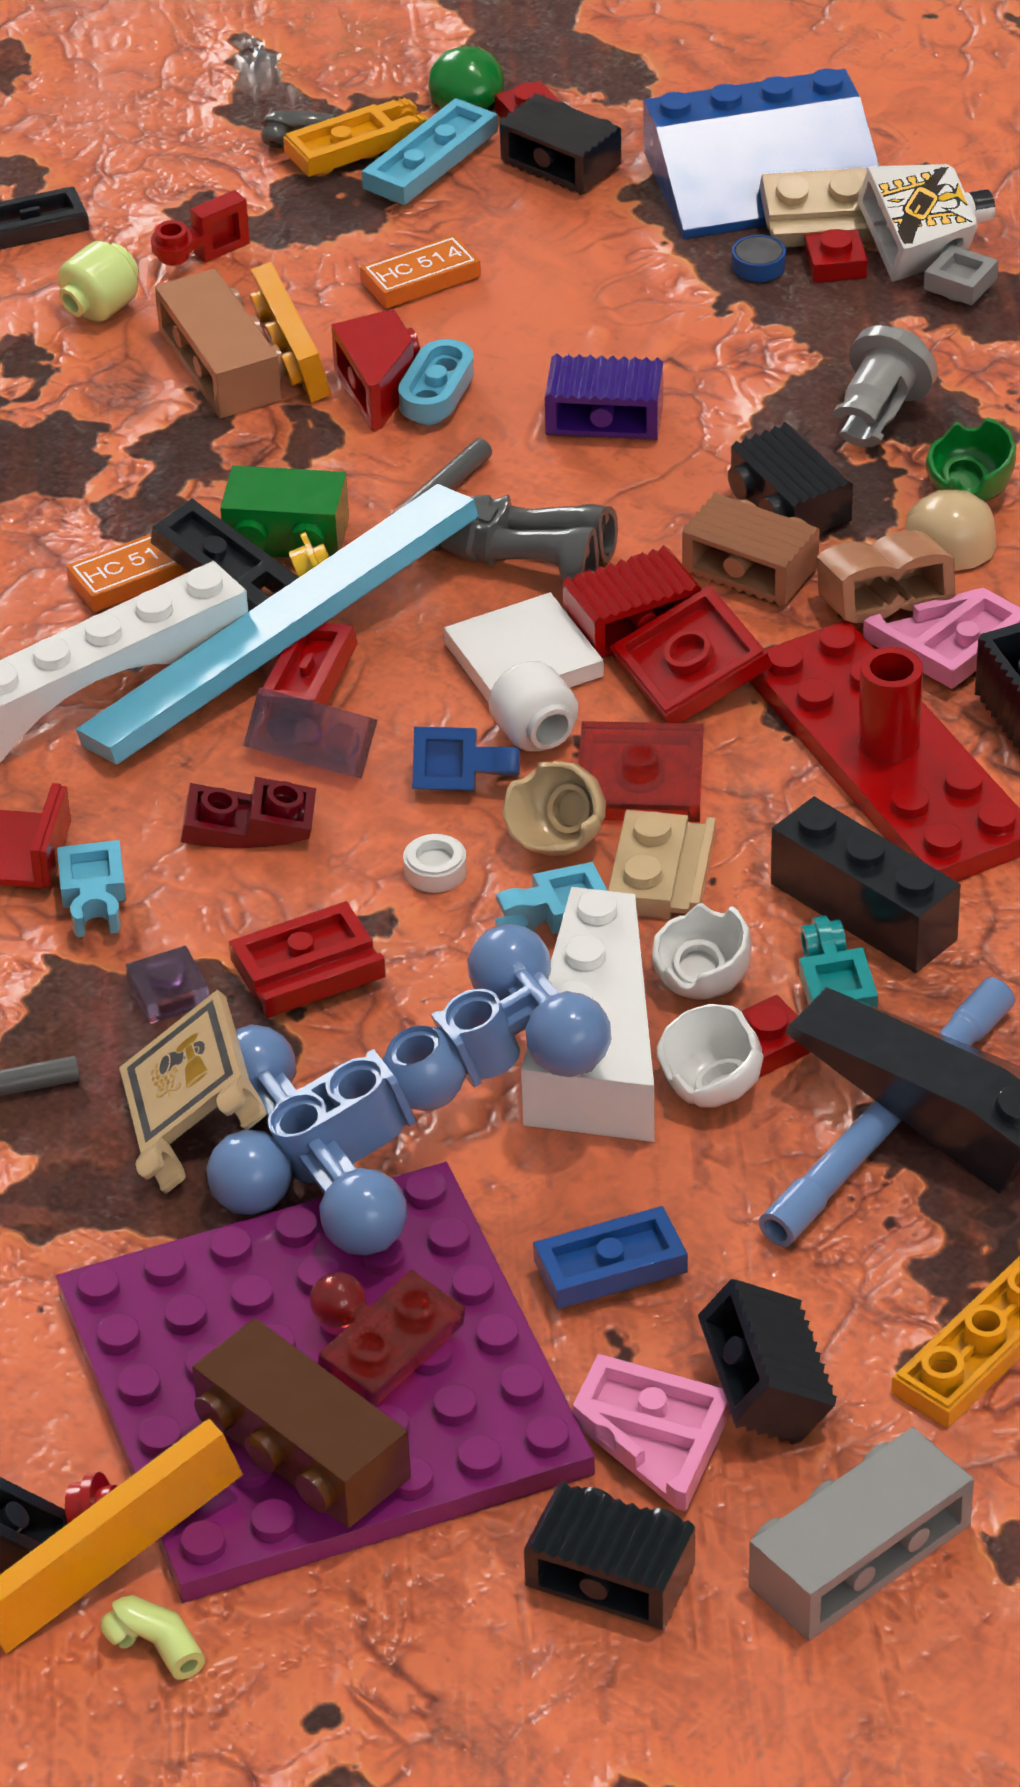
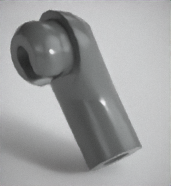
M308 110L271 111L261 122L264 126L261 132V139L269 146L280 148L284 146L283 137L286 133L337 116Z

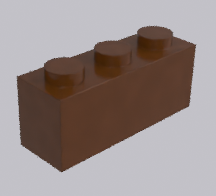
M257 1318L252 1319L192 1366L196 1396L194 1407L202 1423L210 1419L222 1433L243 1447L251 1460L262 1471L277 1473L297 1489L299 1495L309 1507L320 1513L326 1511L348 1529L411 1478L408 1431Z

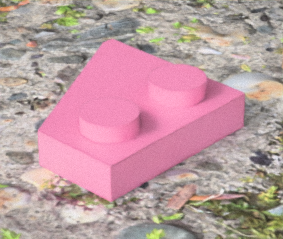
M979 588L959 593L948 600H932L916 604L913 608V617L886 623L880 614L869 616L864 620L863 637L878 648L899 647L913 652L921 659L924 674L953 689L976 671L979 636L982 633L1020 623V607L985 588Z
M602 1354L597 1355L573 1404V1415L586 1435L675 1509L685 1512L730 1416L723 1390L720 1387Z

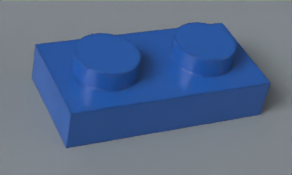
M663 1206L533 1242L534 1262L557 1309L688 1272V1253Z

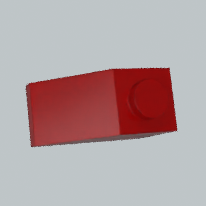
M394 309L331 324L334 370L371 431L383 428L398 408L399 384L420 351L419 341L414 329H406Z

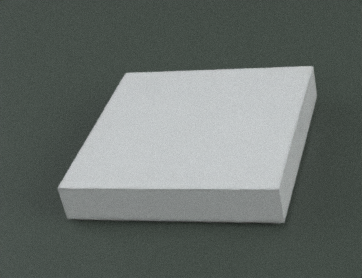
M551 592L444 627L445 645L487 701L492 687L498 678L512 666L526 661H541L551 666L569 688L604 676V660Z

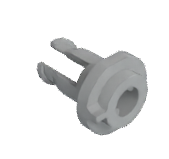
M879 325L868 327L858 334L850 348V363L856 374L846 389L844 402L836 406L832 415L836 418L850 415L839 435L853 445L860 447H874L878 445L884 436L881 431L884 426L894 419L903 401H914L923 398L928 394L938 376L936 361L925 343L910 331L895 326Z

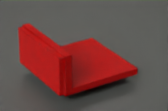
M59 783L51 784L42 813L0 810V885L35 888L51 886L58 864L57 847L64 846L71 824L67 786H61Z

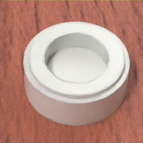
M443 834L424 835L413 840L404 850L405 878L412 887L428 893L446 892L459 886L466 877V850L460 841L451 836Z

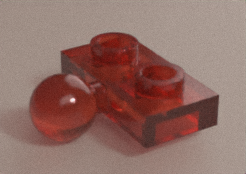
M412 1269L372 1306L366 1303L365 1290L359 1280L345 1272H331L322 1276L314 1284L310 1294V1307L319 1322L331 1328L348 1327L319 1353L318 1365L375 1407L464 1325L465 1307Z

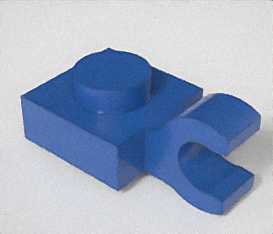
M414 726L412 788L414 790L475 791L476 773L520 775L519 747H477L476 728Z

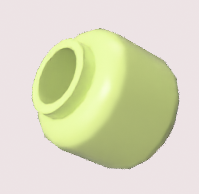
M94 241L86 245L60 267L58 282L61 289L59 291V298L62 305L69 313L76 317L82 316L94 322H102L109 319L136 296L138 291L137 278L139 276L136 261L119 244Z

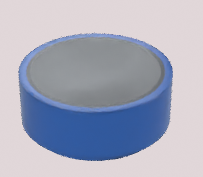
M750 235L739 239L732 247V270L742 279L751 282H766L777 278L785 270L786 248L780 240L774 237Z

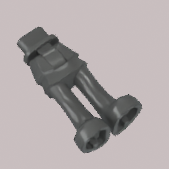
M477 495L470 498L474 499L479 516L432 549L433 551L445 549L455 556L472 562L480 560L490 565H494L499 560L511 559L546 561L555 564L559 568L563 582L567 577L574 579L578 573L588 570L595 572L599 567V563L608 564L617 543L618 519L616 511L611 506L584 504L569 507L526 509L512 506L509 495L493 499L491 495Z

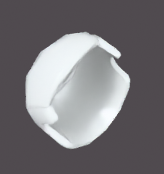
M699 903L685 916H678L669 920L655 935L652 952L653 967L664 984L680 996L695 1000L724 996L732 991L746 976L752 950L749 927L739 910L733 906L729 907L726 913H720L711 910L703 903Z
M707 1004L685 1011L665 1027L657 1045V1058L668 1083L677 1095L689 1105L696 1104L700 1108L719 1107L739 1099L759 1080L764 1058L761 1044L743 1013L733 1006Z

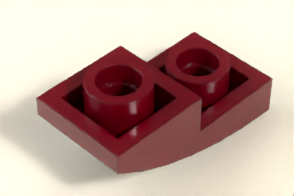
M256 776L251 794L190 783L180 842L224 848H254L290 844L309 839L312 830L316 788Z

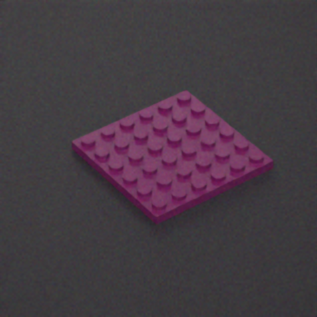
M447 1161L391 1177L403 1191L408 1218L401 1235L386 1251L362 1256L347 1254L335 1246L325 1235L321 1224L319 1206L323 1199L322 1197L56 1275L60 1298L131 1476L202 1423L194 1407L196 1396L192 1366L254 1318H257L408 1431L411 1478L349 1529L326 1511L320 1513L309 1507L295 1487L275 1472L266 1473L262 1471L251 1460L243 1447L224 1434L243 1475L157 1540L182 1603L556 1487L558 1483L564 1481L569 1483L595 1475V1456Z

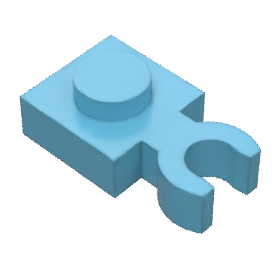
M120 840L57 847L63 908L70 907L74 934L77 937H84L85 923L96 917L104 918L108 921L110 933H118L121 927L118 902L126 901Z

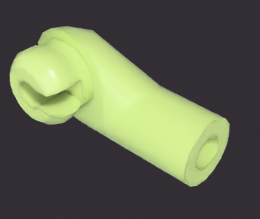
M129 1595L112 1602L113 1610L106 1613L101 1619V1631L113 1645L118 1644L120 1648H128L135 1643L138 1636L153 1643L175 1679H188L200 1672L205 1665V1655L181 1616L175 1611L135 1595Z

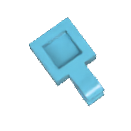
M593 862L536 873L532 875V888H511L496 894V900L504 917L496 918L495 925L499 926L509 923L524 926L534 932L540 924L547 922L552 934H556L560 930L571 887L608 890Z

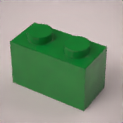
M232 465L220 507L221 520L271 557L290 558V551L304 546L300 536L304 532L307 533L313 548L324 544L329 556H332L342 548L349 520L346 472Z

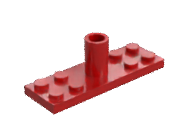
M846 620L765 649L773 667L749 682L886 840L956 882L1020 857V808L922 702L923 663L916 654L899 647L874 649L851 622Z

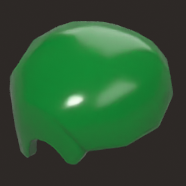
M462 45L444 51L432 64L429 72L428 90L430 101L432 104H437L440 108H443L457 98L487 109L495 103V94L504 92V74L500 63L492 53L481 47Z
M985 418L982 424L976 428L964 427L959 422L954 423L942 438H938L931 444L926 457V471L935 491L966 490L984 502L1000 495L1006 489L1015 468L1016 445L1012 433L992 418Z

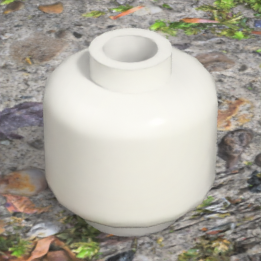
M526 661L512 666L498 678L488 698L489 712L497 725L516 747L525 751H543L557 747L571 734L578 717V701L572 690L551 666L541 661Z

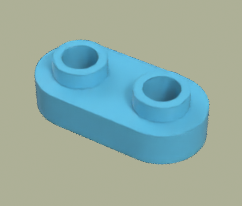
M453 339L436 340L424 345L399 384V408L401 413L406 418L423 425L435 424L448 417L454 411L474 376L472 349L467 344Z

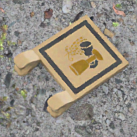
M219 990L208 996L119 1067L141 1152L135 1163L137 1172L146 1180L155 1176L160 1185V1190L165 1194L186 1178L185 1171L170 1144L211 1111L218 1107L227 1116L235 1112L240 1120V1126L245 1130H249L266 1116L265 1106L248 1076L227 998Z

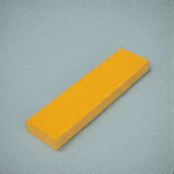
M210 1419L201 1423L0 1574V1648L5 1654L33 1635L243 1475L224 1434Z

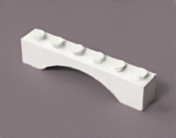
M212 561L1 659L0 763L15 743L42 716L70 695L99 679L126 669L151 664H172L248 613L247 591L215 561Z

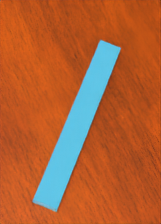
M439 484L435 485L76 728L75 730L81 745L114 764L121 763L273 659L283 650L308 635L473 522L479 516L474 499Z

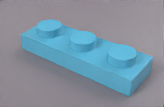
M455 98L362 170L363 189L385 197L392 202L406 205L497 133V114Z

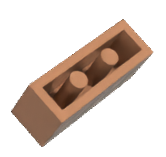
M216 268L155 285L159 331L219 419L282 401L280 378L286 375V367L281 357L282 353L276 344L270 345L264 337L259 319L255 315L249 316L243 307V302L237 288L234 286L229 287Z

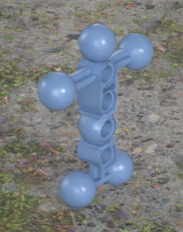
M506 923L487 929L471 949L467 965L469 979L474 989L457 995L447 1004L443 1011L437 1010L432 1013L431 1017L436 1027L419 1025L409 1027L398 1033L389 1043L382 1059L372 1049L366 1053V1057L347 1061L297 1090L292 1084L297 1073L295 1055L290 1043L283 1035L270 1027L248 1025L235 1029L250 1082L265 1106L268 1118L267 1123L273 1137L266 1132L248 1129L226 1135L213 1149L206 1165L211 1195L220 1205L232 1213L253 1216L272 1210L281 1201L289 1188L292 1176L300 1182H316L324 1193L319 1206L321 1224L325 1235L335 1246L347 1254L362 1256L386 1251L401 1235L408 1218L403 1191L392 1178L383 1172L366 1168L357 1169L353 1164L389 1143L399 1135L405 1125L410 1127L417 1121L411 1109L421 1111L437 1110L446 1106L455 1098L461 1089L465 1077L475 1088L482 1083V1079L494 1078L508 1071L514 1066L520 1054V1047L515 1035L525 1029L529 1052L541 1068L553 1075L574 1077L591 1072L606 1056L612 1041L609 1018L601 1005L585 994L570 991L559 993L548 981L551 974L550 953L540 936L524 926Z

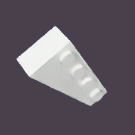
M571 887L551 959V974L548 981L559 993L564 991L582 993L597 1001L609 1018L612 1041L606 1056L591 1072L574 1077L553 1075L541 1068L532 1058L527 1047L521 1068L523 1126L655 1142L654 1079L635 894Z

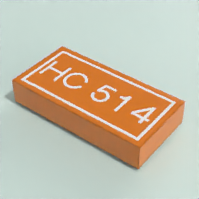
M455 234L360 266L361 283L385 309L481 276L480 260Z
M151 534L66 565L68 582L94 613L137 597L189 571L150 543Z

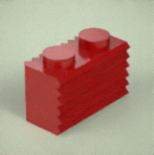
M663 545L659 551L652 549L648 555L642 552L634 556L631 555L627 561L620 559L616 565L610 562L606 568L599 566L595 572L588 570L578 573L574 579L567 577L563 581V609L601 658L612 655L609 646L701 591V587L671 550Z

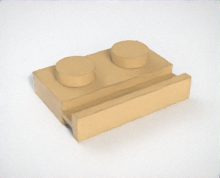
M866 168L761 174L759 189L767 229L770 230L771 237L780 240L785 247L804 246L805 234L823 233L830 229H858L861 242H875L857 202L867 173Z
M626 810L608 891L635 894L637 916L671 919L672 913L687 914L697 904L703 903L716 838V818L707 817L706 823L701 824L688 822V815Z

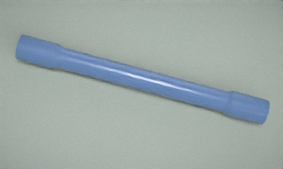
M988 977L984 979L952 1013L950 1021L939 1033L970 1046L981 1041L1014 1006L1015 997L1012 990L1007 984L997 978ZM874 1101L803 1177L794 1180L760 1216L759 1227L765 1237L778 1246H790L824 1210L827 1200L902 1120Z

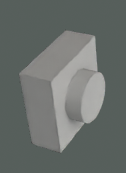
M950 244L925 270L924 290L945 296L951 301L962 302L972 306L998 278L999 260Z

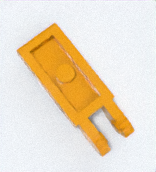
M405 97L403 99L399 98L398 101L392 100L377 106L373 104L286 133L283 137L284 152L308 177L316 174H326L334 168L361 159L373 158L379 153L391 149L429 118L425 114L419 113L418 107Z

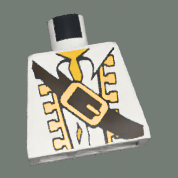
M948 164L868 167L857 199L892 281H898L924 272L950 244L969 250L977 229V223L992 221L995 217V201L990 190L983 189L965 193L955 169Z

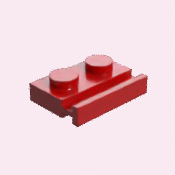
M347 901L229 941L230 959L255 1000L259 999L263 1005V1013L266 1018L386 977L385 958L381 953L377 954L373 948V940Z

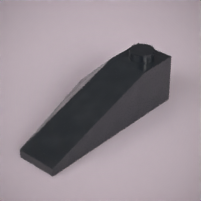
M827 987L788 1025L785 1032L787 1035L999 1194L1019 1174V1065Z

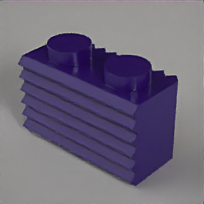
M556 353L551 357L545 392L546 435L658 440L663 406V361L658 357L653 361L647 357L641 360L636 356L629 360L623 356L618 360L613 355L609 359L602 355L595 359L591 354L588 357H583L580 354L572 357L567 354L562 358Z

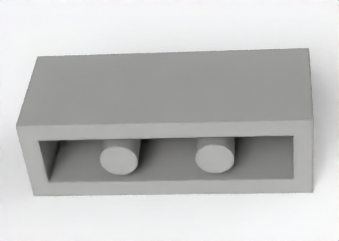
M912 1427L892 1442H883L876 1445L868 1452L859 1465L836 1481L828 1480L823 1482L813 1491L806 1502L783 1518H773L766 1522L756 1532L753 1539L750 1540L749 1587L810 1641L971 1525L974 1478Z

